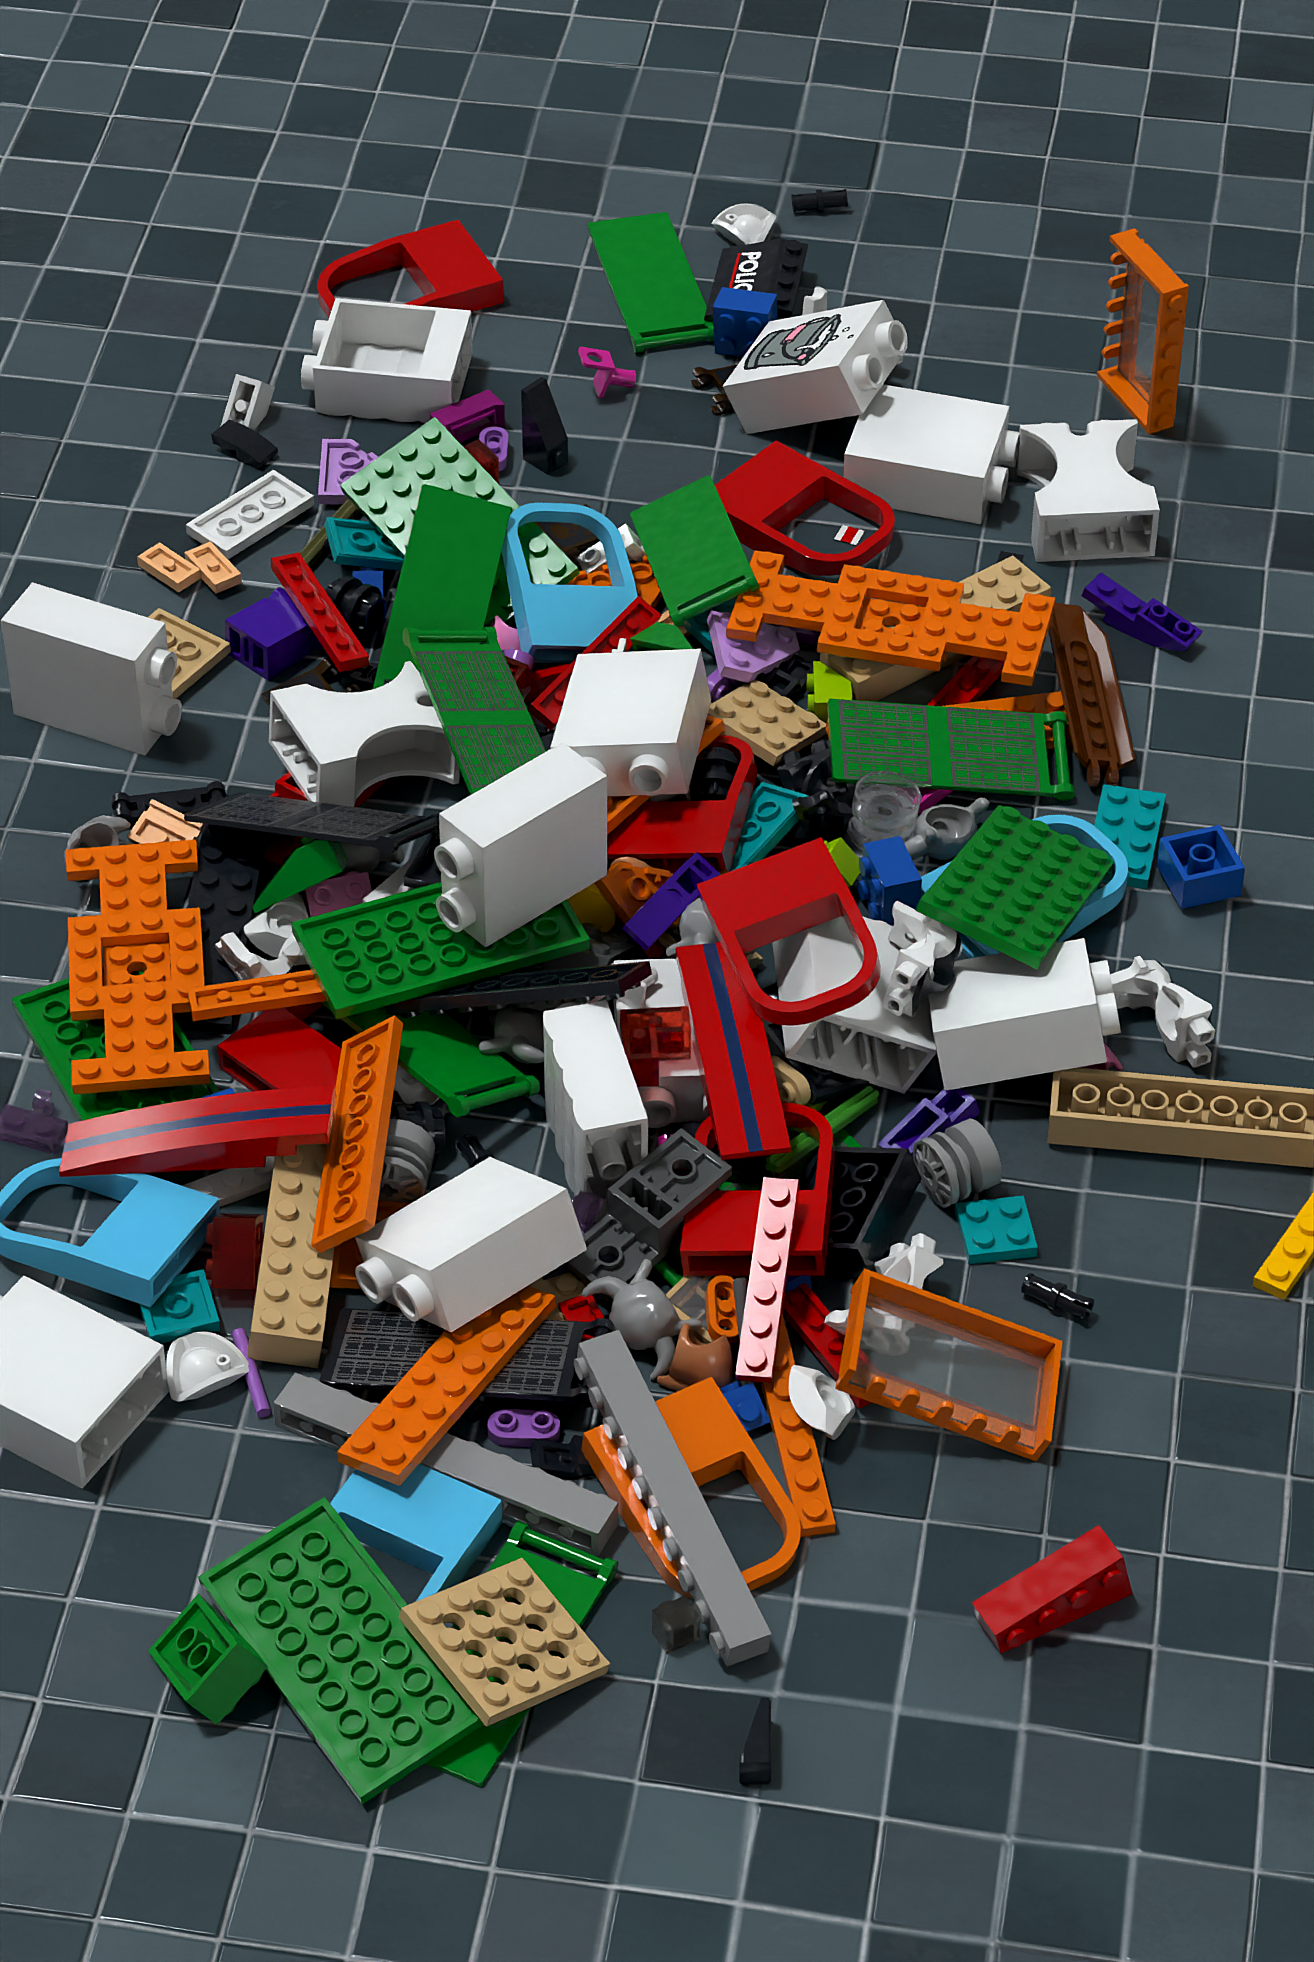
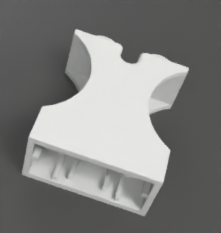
M1137 419L1092 421L1087 424L1086 435L1082 436L1071 433L1067 423L1020 425L1017 475L1025 477L1042 487L1041 490L1035 492L1031 541L1036 562L1155 556L1160 511L1155 489L1153 486L1140 482L1127 473L1134 466L1138 427Z
M411 661L405 662L402 671L391 682L369 691L354 693L332 692L308 684L274 690L270 693L269 743L308 801L354 807L357 798L366 788L381 780L397 776H427L451 784L459 783V766L420 673Z

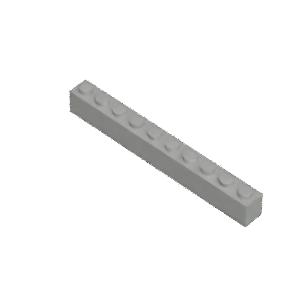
M616 1330L580 1342L578 1344L577 1358L574 1359L576 1374L580 1380L585 1379L589 1387L588 1395L590 1402L595 1410L600 1409L604 1417L603 1426L609 1439L614 1438L619 1447L617 1452L620 1463L624 1469L629 1468L633 1476L634 1491L638 1499H644L647 1504L650 1524L654 1530L659 1529L664 1539V1552L668 1560H674L679 1569L678 1578L680 1585L685 1592H690L694 1600L693 1608L695 1615L701 1624H706L710 1632L709 1641L713 1652L716 1655L721 1654L726 1667L768 1652L772 1633L620 1331Z
M295 1372L273 1402L275 1426L338 1451L379 1404L370 1403L353 1396L348 1391L335 1389L315 1378H308ZM446 1433L420 1462V1464L501 1499L502 1518L514 1523L520 1521L528 1524L531 1530L595 1556L600 1555L618 1526V1502L612 1500L607 1495L594 1493L579 1487L572 1481L562 1480L547 1474L540 1468H532L513 1460L507 1455L497 1454L482 1448L475 1442H467L449 1433Z

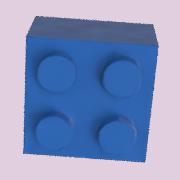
M722 287L713 305L715 353L744 357L767 323L778 320L777 294Z
M1221 825L1160 838L1157 867L1181 909L1241 896L1245 867Z
M901 836L863 843V857L859 858V869L862 875V880L858 881L859 896L861 900H866L868 904L870 919L883 921L894 926L892 915L894 903L898 901L916 910L921 899L922 878Z

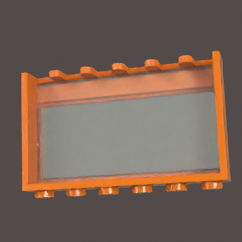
M1136 228L1110 235L1109 241L1119 250V252L1111 255L1110 261L1114 265L1127 262L1126 273L1113 276L1108 280V285L1112 289L1125 286L1124 296L1112 299L1106 303V309L1111 313L1122 310L1121 320L1106 324L1103 329L1108 336L1120 333L1119 343L1106 346L1101 351L1105 359L1118 356L1117 366L1097 371V377L1126 410L1137 419L1143 429L1148 434L1174 427L1189 285L1185 284L1147 243H1144L1143 239L1138 237L1139 232Z
M864 1268L850 1291L851 1301L839 1377L836 1381L835 1389L1037 1461L1052 1440L1063 1341Z

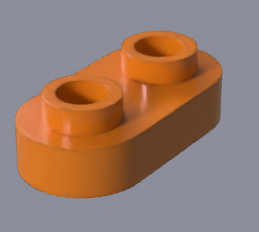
M721 1275L714 1277L709 1282L705 1292L707 1331L714 1340L726 1335L731 1344L739 1339L733 1289L734 1278ZM717 1296H724L727 1300H721ZM720 1326H725L729 1330H724L720 1328Z

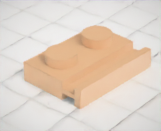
M151 799L149 802L151 804L147 811H143L127 836L133 844L196 840L198 844L203 824L184 821V814Z

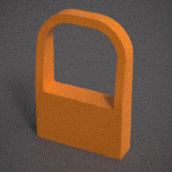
M709 1377L655 1401L697 1486L704 1485L735 1470H741L783 1532L784 1544L773 1557L741 1572L749 1590H754L780 1577L791 1566L797 1554L801 1535L799 1516L714 1379ZM603 1424L584 1432L581 1450L608 1496L618 1502V1512L665 1583L677 1593L693 1599L690 1592H685L680 1585L678 1578L679 1569L674 1560H668L663 1549L664 1539L660 1531L654 1530L650 1524L647 1504L644 1499H638L633 1488V1476L629 1468L624 1469L620 1463L617 1452L619 1447L615 1439L608 1438Z

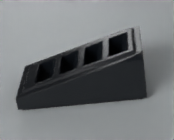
M761 1698L739 1760V1782L741 1784L769 1785V1782H771V1700L769 1698Z

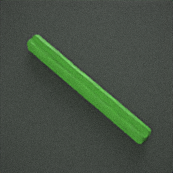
M866 1086L824 1117L832 1128V1133L835 1134L877 1104L879 1092L873 1090L871 1086ZM803 1131L790 1140L791 1152L772 1154L766 1157L767 1163L765 1168L767 1171L770 1170L773 1175H778L817 1147L819 1143L811 1134Z

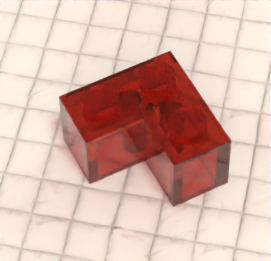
M689 1006L620 1009V1039L637 1087L659 1086V1061L691 1059Z
M221 1213L213 1217L212 1223L207 1224L206 1238L207 1244H212V1259H207L206 1279L212 1280V1288L255 1289L258 1280L259 1251L262 1250L263 1214Z

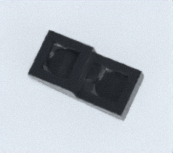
M230 419L211 434L213 444L236 451L238 461L259 468L278 453L277 447L265 437L249 427Z
M794 654L781 670L775 667L762 682L781 696L792 700L807 688V674H813V663Z
M574 1435L569 1444L535 1439L530 1447L532 1466L542 1469L547 1474L560 1479L596 1476L581 1450L583 1436Z

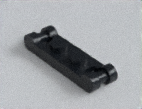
M214 781L209 783L207 787L133 796L119 792L111 797V805L114 810L113 817L126 819L131 824L130 827H134L143 811H147L151 804L149 802L151 799L185 814L225 798L226 790L222 782Z

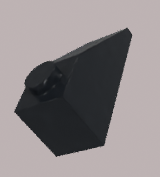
M541 377L521 390L523 460L549 475L568 462V437L547 380Z

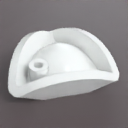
M738 204L722 211L713 220L712 224L725 238L741 246L763 242L776 215L755 204Z
M298 892L269 906L244 926V932L249 940L264 953L278 958L283 944L293 934L291 922L310 918L303 895Z
M194 1332L184 1335L172 1342L167 1354L166 1371L170 1396L177 1402L192 1400L230 1385L249 1372V1362L233 1343L220 1335L211 1332Z
M798 1365L791 1367L788 1383L789 1396L795 1411L808 1425L825 1432L827 1437L835 1440L843 1432L856 1411V1407L849 1394L835 1389L836 1382L818 1370Z

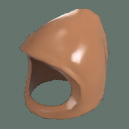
M687 1322L684 1323L679 1334L670 1372L667 1376H658L657 1383L666 1388L680 1391L712 1377L719 1389L729 1385L733 1375V1357L727 1336L723 1335L711 1343L704 1344L695 1337L691 1326Z

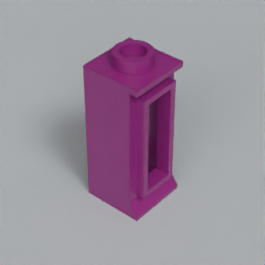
M488 389L430 413V420L436 417L460 443L479 435L485 428H504L505 404Z

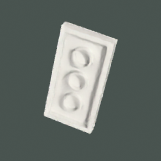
M272 470L187 523L186 533L202 544L211 541L227 559H230L314 506V496L275 470Z

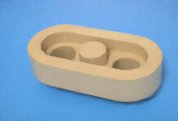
M771 1056L781 1101L783 1103L801 1105L808 1103L811 1098V1090L806 1078L779 1057Z

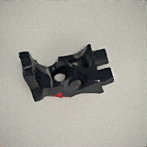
M821 740L813 743L810 747L812 755L802 758L800 753L796 751L784 754L783 765L777 767V772L783 788L795 792L801 790L800 793L809 795L808 797L792 799L793 807L799 818V821L793 826L795 838H806L812 841L822 837L823 841L829 843L845 835L849 821L854 817V813L846 803L836 801L837 797L848 794L847 784L836 782L831 788L827 786L828 778L832 777L831 754L827 742Z

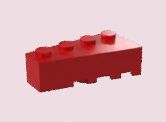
M1100 1525L971 1603L978 1623L998 1651L1003 1653L1132 1595L1133 1592L1123 1556Z

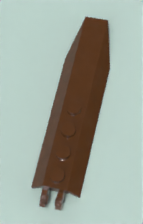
M1055 603L1048 632L1074 755L1087 768L1086 778L1089 786H1098L1100 770H1106L1105 781L1107 785L1118 786V770L1135 762L1136 759L1108 636L1081 606Z

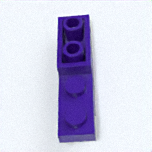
M1102 572L1084 588L1081 595L1106 612L1103 618L1104 622L1135 639L1156 647L1186 651L1203 632L1155 598L1146 603Z
M696 852L656 891L622 929L647 951L682 915L686 907L699 897L696 884L717 877L720 873Z

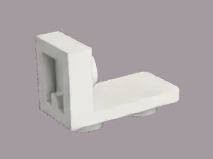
M624 524L618 530L623 539L628 560L630 562L633 560L636 562L642 561V556L646 555L640 538L627 524ZM600 541L578 557L582 570H585L587 574L600 571L603 565H607L605 551Z

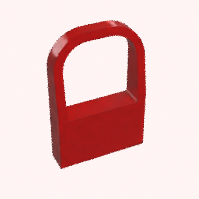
M459 220L392 237L341 257L323 270L317 283L319 305L328 318L335 302L331 290L337 284L399 265L406 269L424 294V296L405 303V305L470 310L473 312L504 303L503 279Z
M777 440L715 484L741 544L752 550L784 555L785 565L807 574L833 576L841 574L844 564L863 566L883 551L891 543L894 536V512L885 500ZM821 499L867 517L880 525L878 531L857 547L839 554H824L813 551L779 532L780 529Z
M719 735L706 748H726L734 752L736 758L740 760L726 799L644 802L607 835V870L615 859L632 857L645 862L653 868L669 870L670 873L674 874L697 852L720 875L730 872L757 779V766L749 744L739 738Z
M822 837L696 884L702 907L754 1012L764 1020L787 1026L811 1023L860 1003L876 987L881 974V965L875 941ZM835 918H844L864 957L863 965L853 979L834 989L794 1002L774 999L762 991L744 953Z
M321 1002L266 1010L217 1045L220 1069L251 1092L334 1085L335 1088L341 1048L303 1022L305 1018L323 1006Z
M782 1103L786 1127L804 1130L811 1134L819 1143L815 1188L813 1190H799L788 1276H825L835 1159L832 1128L828 1120L818 1111L801 1104ZM709 1116L699 1126L695 1139L712 1151L717 1141L711 1117ZM714 1190L684 1216L680 1247L683 1276L750 1275L761 1190Z

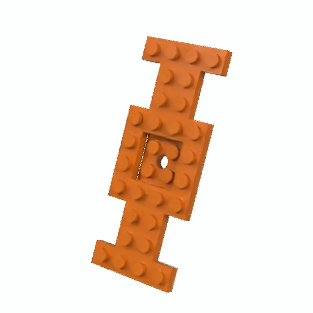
M754 550L750 566L760 589L754 592L749 590L738 595L726 627V637L757 642L763 623L820 631L817 642V652L920 669L940 672L942 662L946 660L948 652L1002 660L1005 663L1001 682L1032 686L1054 612L1056 597L1025 593L1020 612L961 603L964 594V583L896 573L888 570L883 571L844 564L838 584L790 575H780L784 566V555ZM892 625V626H895V627H894V628H887V627H885V626Z
M196 840L66 849L67 880L100 879L101 915L68 917L71 1021L104 1019L106 1058L71 1060L73 1094L210 1084L208 1050L174 1051L173 1013L191 1012L187 989L205 986L200 907L168 910L166 874L198 871ZM102 947H103V964H102ZM103 968H104V986H103ZM134 971H144L141 975H131Z

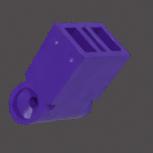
M282 587L276 588L269 599L263 598L225 619V641L230 643L231 649L228 655L267 681L309 654L310 649L319 650L323 648L286 590Z

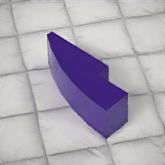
M962 1088L946 1091L943 1089L931 1101L925 1097L878 1143L879 1148L909 1149L913 1158L915 1142L930 1137L937 1132L945 1133L947 1128L969 1118L974 1119L980 1113L976 1099Z

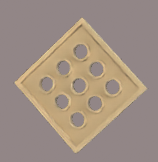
M523 1558L404 1606L399 1614V1619L486 1727L607 1673L610 1666L609 1661ZM506 1597L515 1598V1599H517L521 1604L518 1605V1604L513 1603V1602H507L504 1598H506ZM474 1611H486L490 1614L491 1617L488 1618L484 1615H477ZM444 1623H454L461 1630L447 1628ZM526 1624L538 1625L543 1631L529 1629ZM496 1637H506L513 1644L499 1642ZM466 1650H476L483 1657L469 1655ZM548 1651H558L562 1653L565 1658H561L559 1656H551ZM518 1664H528L532 1666L535 1671L532 1672L528 1669H521L518 1666ZM488 1677L500 1678L505 1684L501 1685L496 1682H490Z

